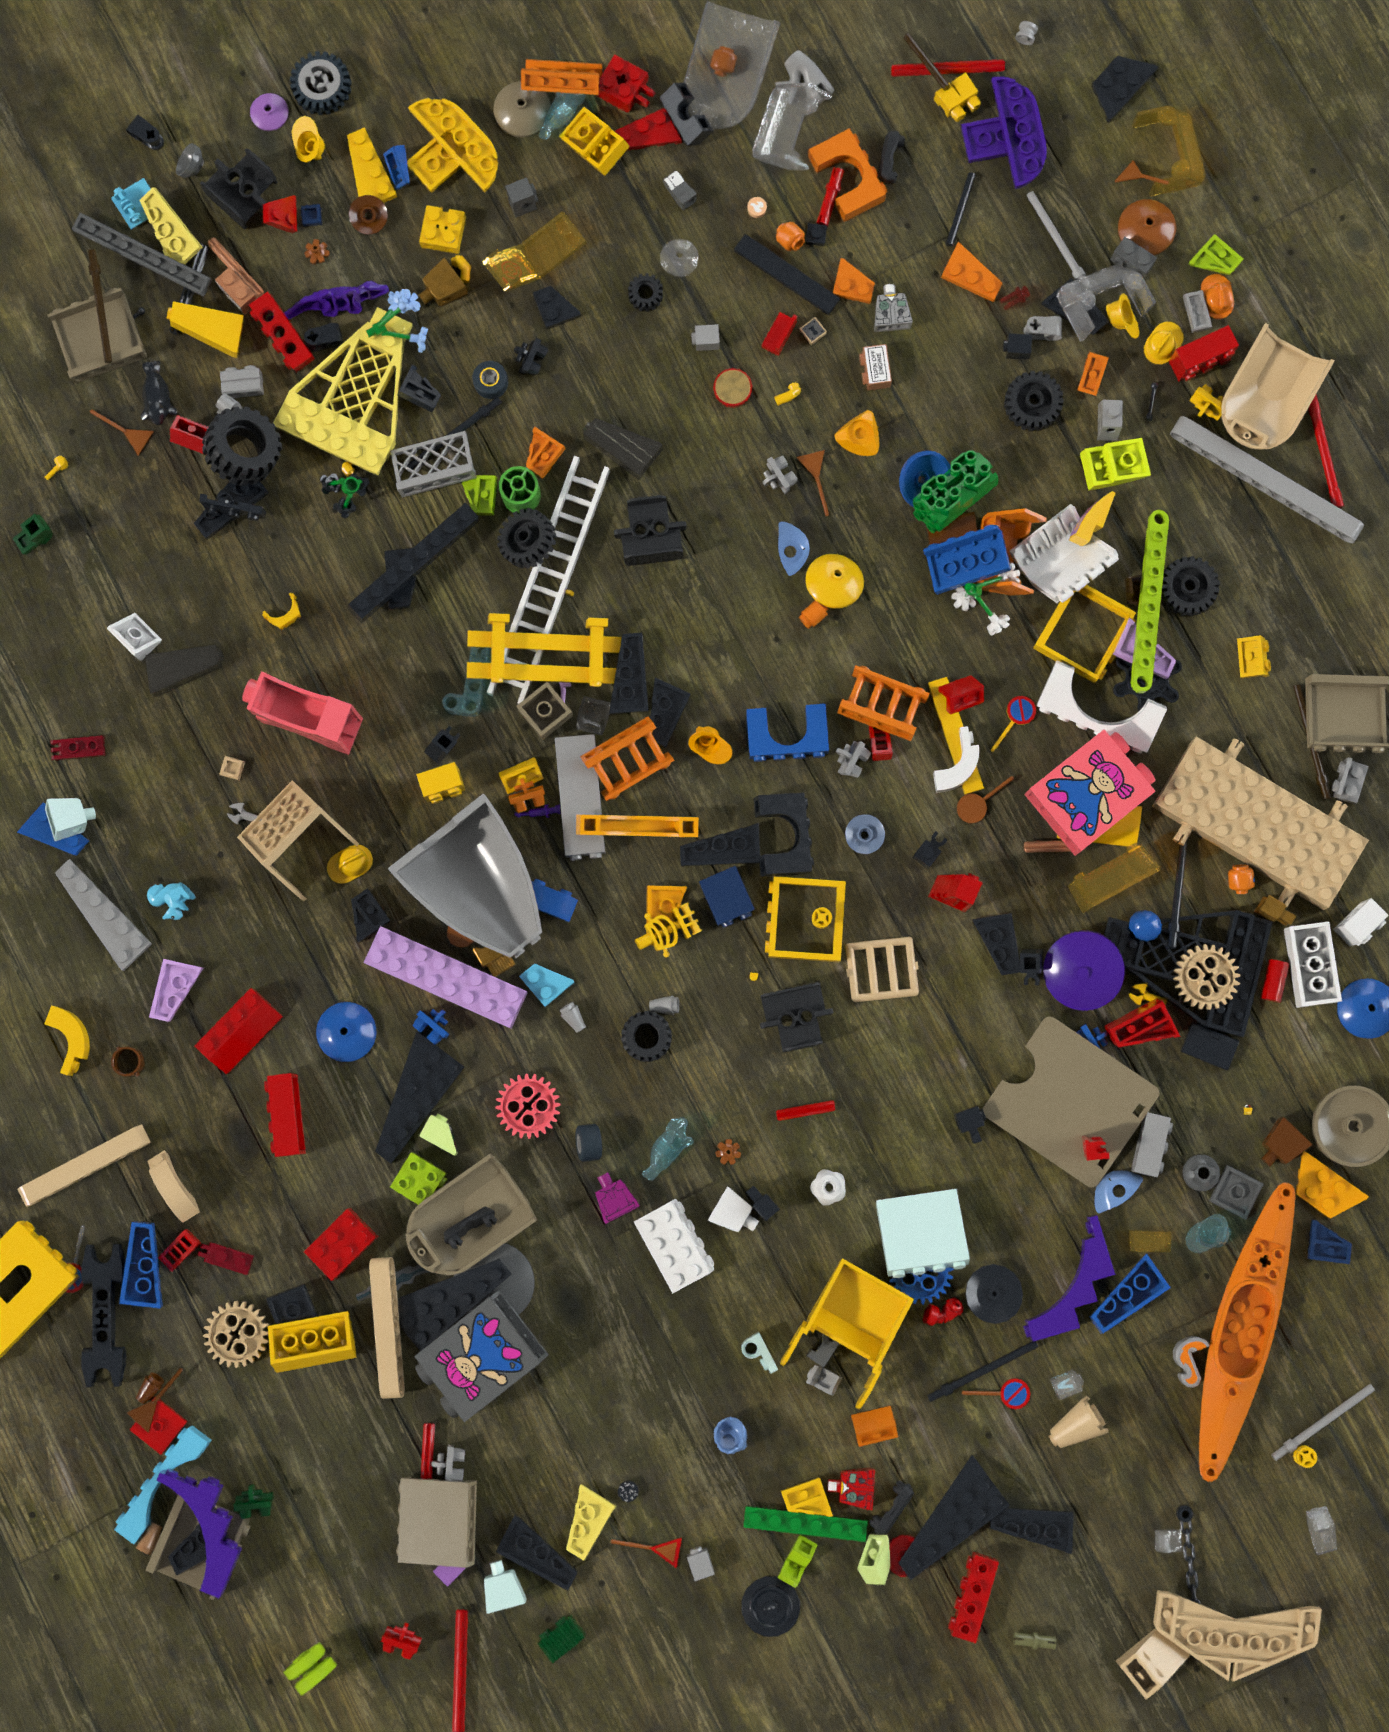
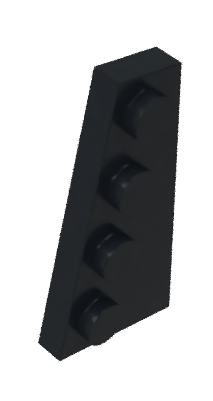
M642 633L622 634L609 714L648 712Z
M1007 1508L990 1521V1529L1072 1554L1073 1511Z
M514 1515L496 1553L568 1591L578 1570L519 1516Z

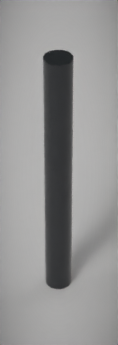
M972 172L968 173L946 241V245L950 247L954 245L976 176Z

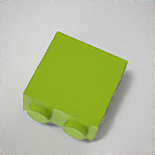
M411 1152L390 1188L419 1205L434 1194L438 1188L441 1189L448 1180L445 1178L447 1173L414 1152Z

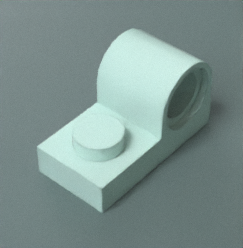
M759 1332L743 1341L741 1349L745 1357L753 1359L762 1355L763 1358L760 1359V1362L765 1371L769 1369L770 1373L778 1370ZM748 1343L756 1344V1352L748 1353L745 1350Z

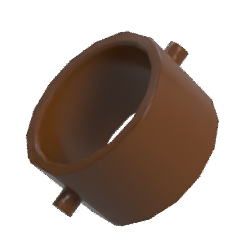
M118 1046L116 1048L117 1051L113 1053L111 1058L113 1070L118 1075L124 1077L140 1076L139 1073L145 1065V1058L142 1052L133 1047L120 1048ZM126 1050L134 1051L138 1057L137 1068L129 1074L123 1073L118 1067L119 1055Z

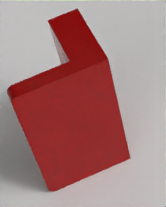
M779 312L761 347L779 356L797 324V316L794 314L791 318Z
M971 675L938 687V691L946 697V711L949 714H954L984 702V685Z

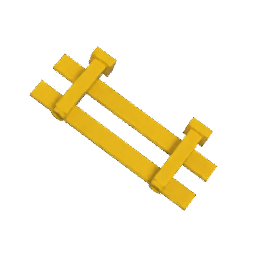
M490 613L488 615V624H492V631L468 630L467 647L491 648V663L467 662V678L491 679L492 683H503V680L590 683L591 687H601L602 684H614L617 668H603V653H619L622 637L603 636V629L608 627V618H588L586 620V628H590V636L505 632V625L509 623L510 614ZM504 648L590 652L589 667L504 664Z

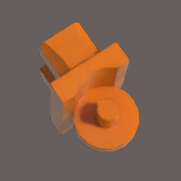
M524 778L520 779L521 785L514 786L515 792L518 793L509 795L510 804H513L517 813L527 810L525 800L531 798L535 807L545 804L543 785L534 787L533 781L525 783Z

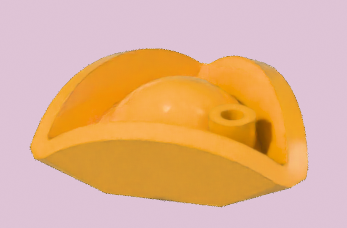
M867 410L850 420L835 433V440L843 448L854 454L862 456L877 454L879 451V436L873 412Z

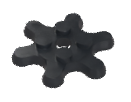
M1119 657L1116 658V664L1125 671L1126 678L1123 682L1117 683L1113 687V693L1120 698L1128 694L1135 695L1138 699V712L1148 699L1153 701L1155 698L1161 697L1169 703H1174L1178 700L1179 693L1170 686L1169 678L1181 671L1182 665L1180 661L1176 660L1168 679L1153 674L1151 688L1147 692L1139 694L1131 688L1130 684L1132 663ZM1142 678L1137 679L1138 685L1145 687L1146 683L1142 681Z

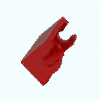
M1082 1136L1084 1156L1087 1161L1110 1159L1106 1148H1101L1100 1146L1106 1144L1102 1141L1103 1138L1099 1136Z

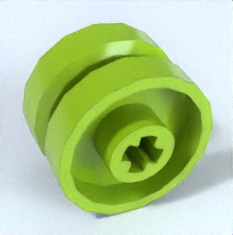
M320 1642L301 1653L283 1672L289 1681L295 1680L302 1674L303 1677L296 1682L294 1687L300 1696L319 1683L337 1666L332 1657H326L318 1663V1660L326 1651Z

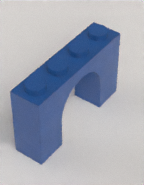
M826 704L805 706L806 734L801 741L794 745H781L771 738L768 732L766 708L746 709L749 759H754V762L766 761V758L785 760V757L793 756V759H803L805 755H813V758L825 757V754L829 752Z

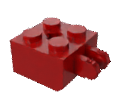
M614 54L599 79V94L596 96L624 112H630L635 102L648 107L649 101L640 96L641 92L650 97H654L656 93L653 89L646 86L648 72Z

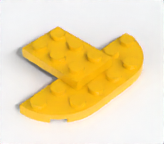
M426 98L408 107L409 111L434 138L407 161L408 168L431 193L461 167L486 192L493 184L498 170L496 150L490 139L459 106L449 100H430V98Z

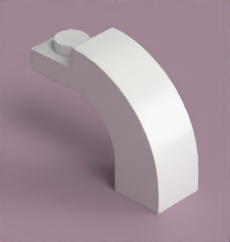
M968 726L960 727L959 729L962 749L959 763L952 768L937 770L933 773L936 793L951 791L961 786L969 779L977 765L979 745L971 746V743H974L972 731L969 732Z

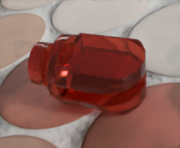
M1026 286L1021 287V289L1016 287L1015 291L999 300L1003 304L1015 296L1018 297L1003 307L1005 311L1020 302H1026V298L1030 296Z

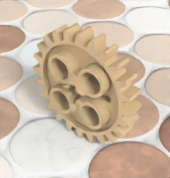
M1206 944L1202 946V950L1199 946H1195V953L1191 949L1187 950L1189 956L1181 955L1184 962L1178 961L1176 964L1180 966V969L1174 970L1175 973L1179 974V976L1173 978V980L1179 981L1175 988L1182 989L1178 995L1185 994L1184 1002L1192 1000L1191 1006L1193 1007L1198 1003L1200 1010L1203 1009L1204 1005H1206L1207 1010H1211L1212 1004L1217 1009L1219 1008V1002L1222 1005H1226L1225 998L1232 1000L1233 997L1230 993H1237L1234 986L1240 985L1238 981H1235V978L1241 975L1234 972L1239 966H1232L1235 959L1228 960L1230 953L1228 952L1223 955V948L1215 951V945H1212L1209 950ZM1207 958L1212 959L1214 962L1212 969L1205 965ZM1196 962L1200 963L1202 970L1196 965ZM1190 969H1194L1197 972L1195 980L1191 979L1188 975ZM1205 974H1210L1209 980L1204 981ZM1218 975H1222L1225 978L1223 986L1217 983ZM1201 986L1208 988V995L1206 997L1200 994ZM1213 986L1218 990L1217 993L1214 992Z
M234 1301L232 1307L230 1302H227L226 1309L221 1305L218 1307L220 1313L212 1312L214 1319L207 1318L210 1325L204 1326V1329L209 1332L204 1334L203 1337L209 1338V1341L204 1343V1345L211 1346L207 1352L211 1353L214 1351L213 1360L220 1357V1365L227 1361V1367H231L234 1362L235 1368H238L241 1362L245 1367L248 1365L247 1360L254 1363V1356L258 1358L262 1356L259 1350L265 1351L267 1349L263 1343L269 1342L265 1338V1335H268V1331H265L264 1328L269 1323L262 1322L266 1316L259 1317L258 1314L261 1310L253 1311V1304L246 1308V1301L242 1302L241 1306H239L238 1301ZM230 1315H234L237 1318L235 1326L230 1325L228 1322ZM243 1318H246L244 1325L238 1332L241 1337L234 1340L231 1350L228 1351L227 1348L235 1337L233 1331L238 1330ZM248 1324L255 1328L253 1335H249L246 1332ZM220 1333H224L227 1336L225 1344L219 1341ZM238 1343H242L245 1346L243 1354L236 1350Z

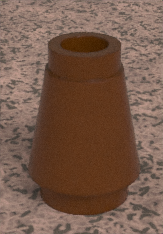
M153 1372L146 1375L136 1399L140 1403L146 1404L163 1387V1378Z

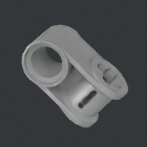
M1058 316L1031 317L1027 321L1023 332L1024 334H1031L1032 340H1060L1062 338V318Z

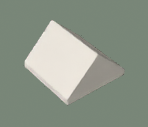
M136 613L125 617L107 628L139 661H142L162 641Z

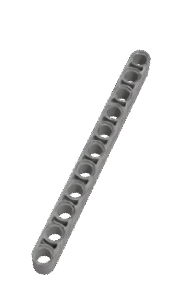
M1181 416L1170 432V435L1178 442L1342 540L1354 543L1362 531L1364 524L1355 517L1189 418Z

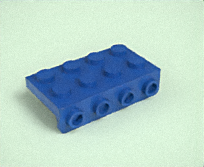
M987 525L982 530L969 531L964 536L952 537L940 544H931L923 550L924 555L927 557L934 592L937 595L965 586L967 583L971 584L1011 571L1003 533L997 525Z

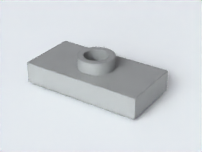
M1203 290L1184 294L1183 300L1192 333L1211 329L1212 323Z

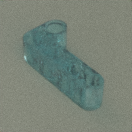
M471 647L469 662L489 663L490 648L484 647L485 650L481 651V658H479L477 649L480 647ZM466 675L463 695L449 693L444 696L442 704L445 710L454 715L478 716L482 708L486 679L467 678ZM474 683L480 685L479 690L476 692L470 691V686ZM454 699L457 701V705L454 708L447 707V703L450 700ZM474 702L477 704L475 710H467L469 703Z

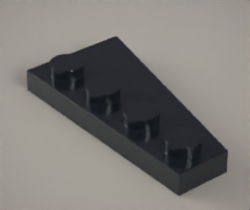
M260 481L253 485L248 482L247 486H241L238 482L236 484L228 483L216 495V499L218 497L224 498L234 505L235 502L254 505L269 494V492ZM205 509L194 524L205 539L208 540L236 518H231L228 514L220 513V516L211 515Z
M759 823L681 845V867L760 863Z

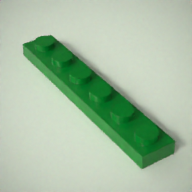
M745 1506L743 1527L866 1542L868 1521L864 1519L838 1516L827 1517L825 1515L789 1512L788 1510Z

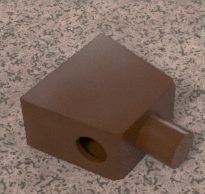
M1279 1117L1262 1142V1145L1268 1152L1261 1160L1269 1167L1276 1160L1282 1164H1287L1308 1149L1312 1143L1286 1118Z

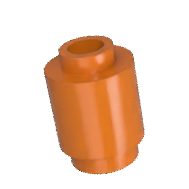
M815 600L801 612L802 615L799 616V619L808 629L815 627L828 615L826 612L828 608Z

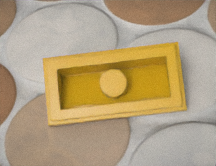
M535 757L499 772L507 794L515 791L514 786L521 785V778H524L525 783L530 781L535 783L544 779Z

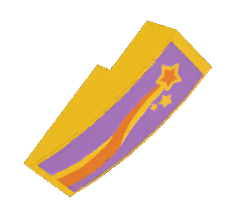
M1111 491L1087 509L1075 525L1069 541L1080 546L1090 542L1093 532L1103 528L1115 492Z

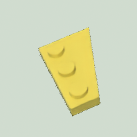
M580 1484L578 1501L575 1506V1515L566 1550L584 1561L616 1505L583 1484Z

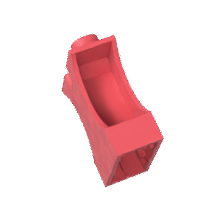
M262 671L258 681L250 679L243 692L242 700L249 703L247 710L256 715V718L261 723L294 732L331 749L350 754L363 720L352 704L301 689Z

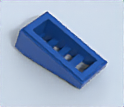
M404 145L393 146L383 153L396 190H400L410 183Z

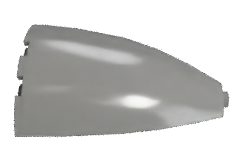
M484 793L456 814L451 821L423 843H419L388 868L409 893L438 919L458 933L484 947L505 956L512 957L514 955L517 958L525 952L524 946L528 943L533 945L541 939L539 935L542 933L538 906L522 855L504 822Z

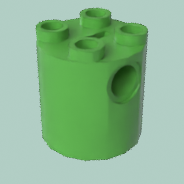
M515 466L502 474L499 481V491L507 509L512 513L515 511L520 513L521 509L527 510V508H531L534 510L539 505L541 492L538 480L530 469Z

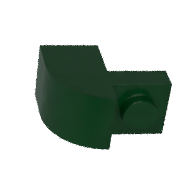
M33 514L20 525L23 531L12 539L22 554L27 555L40 544H46L52 538L53 532L41 515Z

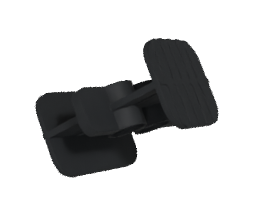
M247 148L245 149L246 155L233 168L229 169L217 159L214 163L219 170L206 183L200 182L206 195L243 229L247 228L246 223L260 208L263 209V204L267 203L260 195L272 183H278L269 166ZM239 177L238 181L231 182L233 178ZM248 190H253L251 194H245Z
M653 495L628 500L630 528L614 530L615 539L622 538L625 565L636 566L675 561L683 558L680 531L687 529L686 521L669 523L666 496ZM663 525L665 530L659 533L655 531V527ZM642 527L646 532L643 535H638L635 533L636 529Z
M811 983L761 995L766 1022L760 1023V1029L778 1026L783 1052L814 1047L823 1043L817 1017L833 1014V1008L825 1009L820 983ZM804 1011L810 1012L812 1015L811 1021L804 1022L801 1019V1013ZM784 1015L792 1018L790 1026H784L781 1023V1018Z

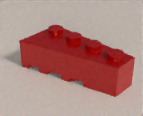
M970 873L968 875H937L928 897L965 913L974 904L983 882L978 881L979 877Z

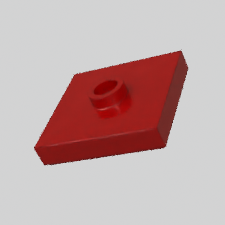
M159 1399L149 1433L137 1422L133 1424L130 1431L162 1455L188 1421Z

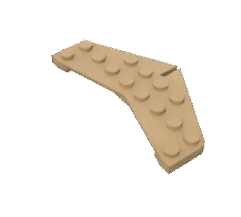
M1157 1590L1154 1626L1159 1633L1227 1681H1229L1231 1662H1233L1231 1680L1234 1682L1315 1647L1318 1642L1322 1609L1316 1606H1305L1235 1619L1171 1592Z

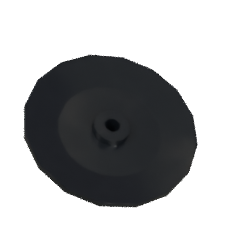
M992 1264L982 1266L971 1275L967 1282L965 1295L968 1307L976 1317L984 1322L997 1324L1006 1322L1016 1315L1022 1304L1023 1291L1020 1281L1011 1270L1005 1266Z
M765 1576L755 1580L746 1589L742 1598V1615L746 1624L755 1633L765 1637H777L788 1632L796 1624L800 1614V1600L796 1590L777 1576Z

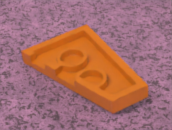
M959 242L957 243L941 278L994 302L1002 282Z

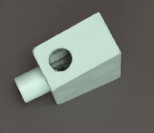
M78 798L47 799L45 811L54 841L83 833L86 829L87 820L96 819L95 809L93 807L83 809L81 800Z
M502 1560L491 1562L492 1574L484 1579L487 1614L525 1604L527 1599L515 1570L504 1571Z

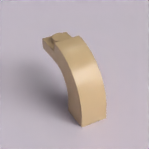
M164 1150L147 1161L150 1167L148 1171L153 1182L178 1219L183 1223L198 1214L200 1211L195 1198L181 1183L167 1152Z

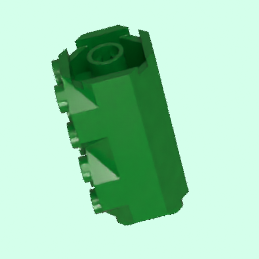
M969 450L961 453L951 461V468L946 473L933 476L922 485L921 493L913 498V507L915 509L913 514L915 518L919 521L922 520L931 533L943 530L998 485L997 473L992 474L990 470L993 468L991 463L978 452Z

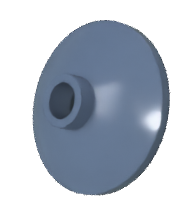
M856 816L846 827V842L857 853H873L884 842V827L874 816ZM867 832L868 838L863 839L861 833Z

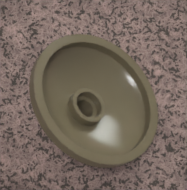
M521 81L507 85L498 93L494 102V116L499 127L507 134L520 138L530 137L542 131L547 125L551 116V104L546 92L521 90ZM519 102L525 103L523 106L518 105Z

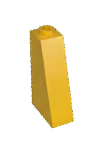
M173 302L172 308H168L167 319H170L172 327L237 358L244 323L243 315L179 302Z

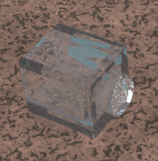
M1073 1370L1050 1379L1057 1398L1060 1400L1083 1391L1081 1387L1084 1385L1080 1373L1076 1374Z

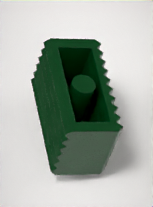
M565 1615L555 1622L557 1625L551 1631L547 1628L539 1635L540 1640H538L537 1644L552 1664L586 1636L572 1615L567 1618Z

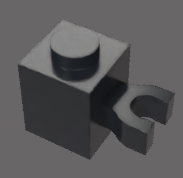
M450 726L445 731L442 729L424 751L425 754L438 764L451 752L461 736L459 733L456 736H451L449 732L452 727Z
M937 831L932 835L931 842L925 840L912 857L927 870L942 852L938 848L947 842L946 838L942 842L936 841L935 837L939 834Z
M1023 949L1020 952V973H1027L1024 978V985L1029 984V978H1034L1035 985L1039 986L1040 977L1037 973H1041L1043 970V949Z
M975 1106L953 1114L960 1133L969 1131L973 1144L982 1141L977 1128L985 1125L986 1116L983 1109Z

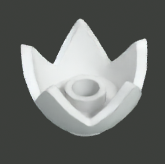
M822 1169L811 1183L810 1190L822 1205H831L845 1197V1179L838 1172ZM830 1183L833 1185L832 1191L825 1189L826 1184Z

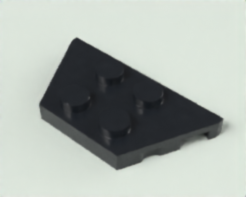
M1117 56L1092 83L1091 87L1098 97V103L1103 108L1108 123L1112 121L1157 71L1158 67L1156 65Z

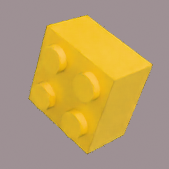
M455 762L416 774L423 797L427 802H432V804L443 801V798L447 796L451 798L460 796L462 791H465L459 768Z

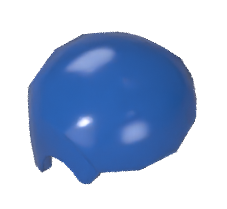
M1140 910L1131 916L1129 929L1132 930L1136 938L1143 941H1151L1156 939L1161 933L1162 923L1155 913L1148 910Z

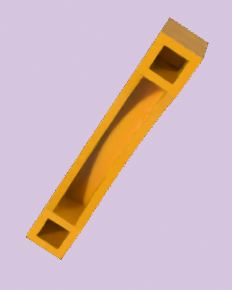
M576 815V835L698 837L699 817Z

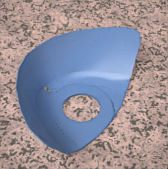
M779 522V556L787 574L791 576L800 570L806 562L810 550L809 542L806 535L800 529L787 522ZM787 546L796 548V555L789 558L785 556L784 549Z
M1123 1170L1112 1171L1104 1175L1095 1190L1094 1201L1097 1213L1114 1208L1128 1200L1138 1189L1143 1178L1138 1174ZM1122 1185L1125 1188V1195L1120 1198L1114 1196V1186Z

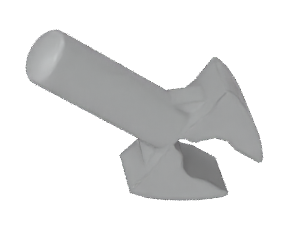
M236 803L229 806L230 808L238 809L241 813L240 815L233 816L227 813L228 817L237 825H239V821L242 819L253 821L258 815L246 812L244 810V803Z

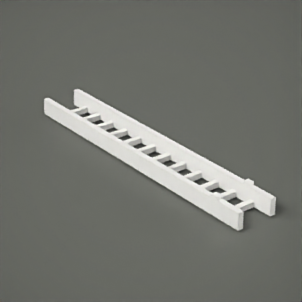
M574 456L550 521L556 527L558 519L562 518L582 525V529L578 538L556 530L554 531L556 537L576 543L572 556L555 550L552 553L549 551L547 553L569 561L565 574L542 567V564L537 562V567H534L531 571L509 632H517L518 627L521 626L541 634L551 633L609 476L610 469L608 467H604L599 483L596 484L592 480L575 476L580 460L579 457ZM572 481L596 490L592 502L568 494ZM565 500L589 507L585 520L561 512ZM542 572L562 579L559 591L555 592L535 585L538 573ZM535 590L555 597L552 610L528 603L531 591ZM525 608L549 616L545 629L521 621ZM504 648V664L505 662L509 664H526L507 657L510 649ZM528 649L536 652L531 665H539L544 650ZM503 680L505 683L522 688L518 704L527 698L532 681L521 683L516 680ZM490 682L487 690L488 695L493 696L497 683Z

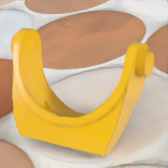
M289 593L292 599V606L286 615L273 618L263 611V617L281 630L294 623L298 617H301L299 606L295 600L297 597L294 593Z

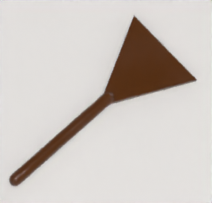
M182 1368L176 1372L153 1401L127 1412L148 1433L158 1400L182 1373Z

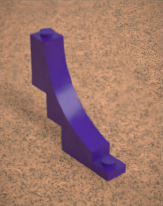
M1097 1215L1088 1216V1222H1085L1087 1232L1092 1234V1237L1082 1239L1080 1263L1067 1291L1046 1311L1025 1320L1024 1332L1026 1337H1030L1032 1341L1080 1328L1074 1308L1097 1302L1092 1281L1115 1275Z

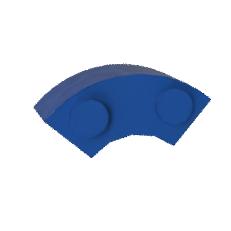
M534 879L532 886L538 911L570 922L578 900L571 897L572 893L564 889H561L560 892L546 887L545 882Z

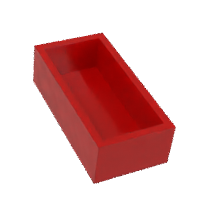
M287 1073L267 1076V1081H264L265 1092L269 1093V1101L266 1102L267 1112L271 1113V1121L268 1123L269 1132L273 1133L271 1152L275 1153V1157L306 1154L298 1074Z

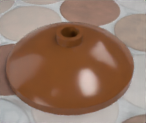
M1151 199L1138 200L1131 203L1122 212L1118 222V234L1121 241L1124 237H1127L1152 255H1157L1171 245L1176 234V221L1169 208L1161 202ZM1150 220L1152 225H1148L1146 221Z

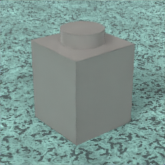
M718 324L695 326V333H691L692 345L696 344V351L719 350Z
M701 1546L691 1549L690 1553L687 1554V1559L694 1580L698 1581L714 1575V1568L707 1548L702 1549Z

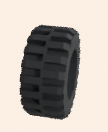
M236 406L232 407L231 410L225 409L221 414H217L203 437L202 451L206 455V463L212 466L210 469L214 473L220 474L219 477L224 480L226 478L230 480L229 483L236 484L238 482L241 486H247L248 482L251 485L257 484L258 481H263L270 474L280 458L282 443L279 442L281 437L279 432L276 433V426L274 423L271 424L269 422L270 419L266 415L263 417L257 410L251 411L249 407L240 409ZM241 435L246 437L256 447L258 456L247 458L236 454L229 447L226 436Z

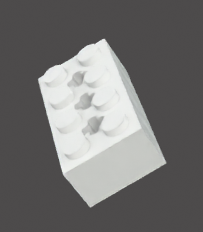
M1329 922L1285 928L1284 933L1296 1008L1341 1002L1342 998ZM1306 943H1312L1313 947L1309 949ZM1310 963H1315L1316 967H1310ZM1313 982L1318 983L1319 987H1313Z

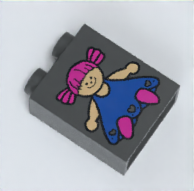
M498 1290L414 1357L419 1362L416 1365V1371L422 1381L429 1386L435 1383L444 1395L440 1399L444 1410L452 1418L460 1416L466 1422L548 1356V1353L500 1290Z

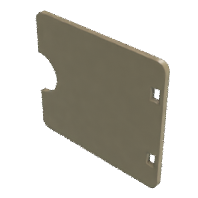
M1048 1016L1042 1020L1025 1045L1035 1060V1069L1032 1076L1025 1082L1016 1084L1001 1080L984 1105L983 1111L986 1118L1088 1187H1096L1159 1097V1089L1054 1017ZM1140 1103L1145 1108L1137 1117L1133 1112ZM1082 1136H1099L1103 1138L1102 1141L1106 1144L1100 1146L1101 1148H1106L1110 1157L1103 1169L1097 1165L1100 1160H1086Z

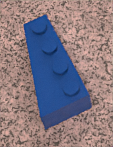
M133 1221L131 1224L119 1304L160 1309L163 1307L155 1223Z
M1145 1254L1089 1318L1100 1334H1103L1170 1289V1286L1150 1257Z

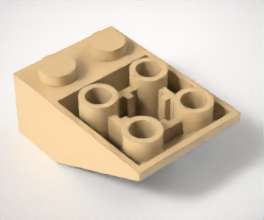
M1155 1628L1118 1658L1116 1662L1144 1698L1148 1699L1167 1682L1190 1655L1159 1633Z

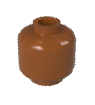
M720 46L719 49L713 51L710 67L715 70V75L726 77V74L734 72L737 61L734 50Z

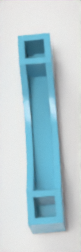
M194 1426L188 1429L184 1428L177 1437L179 1439L178 1443L175 1446L173 1444L165 1453L167 1458L163 1463L160 1461L154 1468V1476L151 1480L147 1479L140 1489L143 1490L139 1496L135 1495L128 1504L130 1509L126 1514L123 1512L116 1520L118 1525L114 1530L132 1544L137 1543L151 1524L152 1502L161 1484L157 1481L159 1473L167 1469L173 1470L185 1462L199 1458L212 1441Z

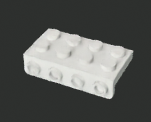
M676 1199L634 1221L672 1293L714 1271L713 1259L706 1254L703 1241L696 1236L692 1221L687 1219L684 1214V1206Z

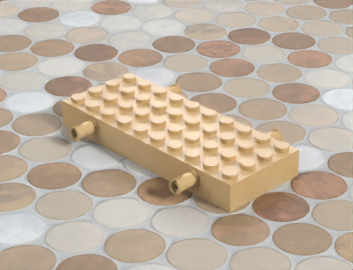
M1196 736L1190 742L1152 805L1154 809L1181 824L1173 841H1179L1178 844L1184 846L1193 831L1284 886L1285 888L1278 900L1286 904V908H1288L1295 894L1322 910L1329 908L1369 841L1339 822L1348 806L1346 804L1341 805L1343 802L1336 800L1329 815H1326L1238 762L1236 757L1242 747H1244V743H1238L1239 740L1233 739L1227 751L1223 753Z

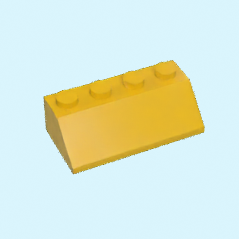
M348 1311L268 1326L270 1361L276 1373L356 1358L355 1339Z

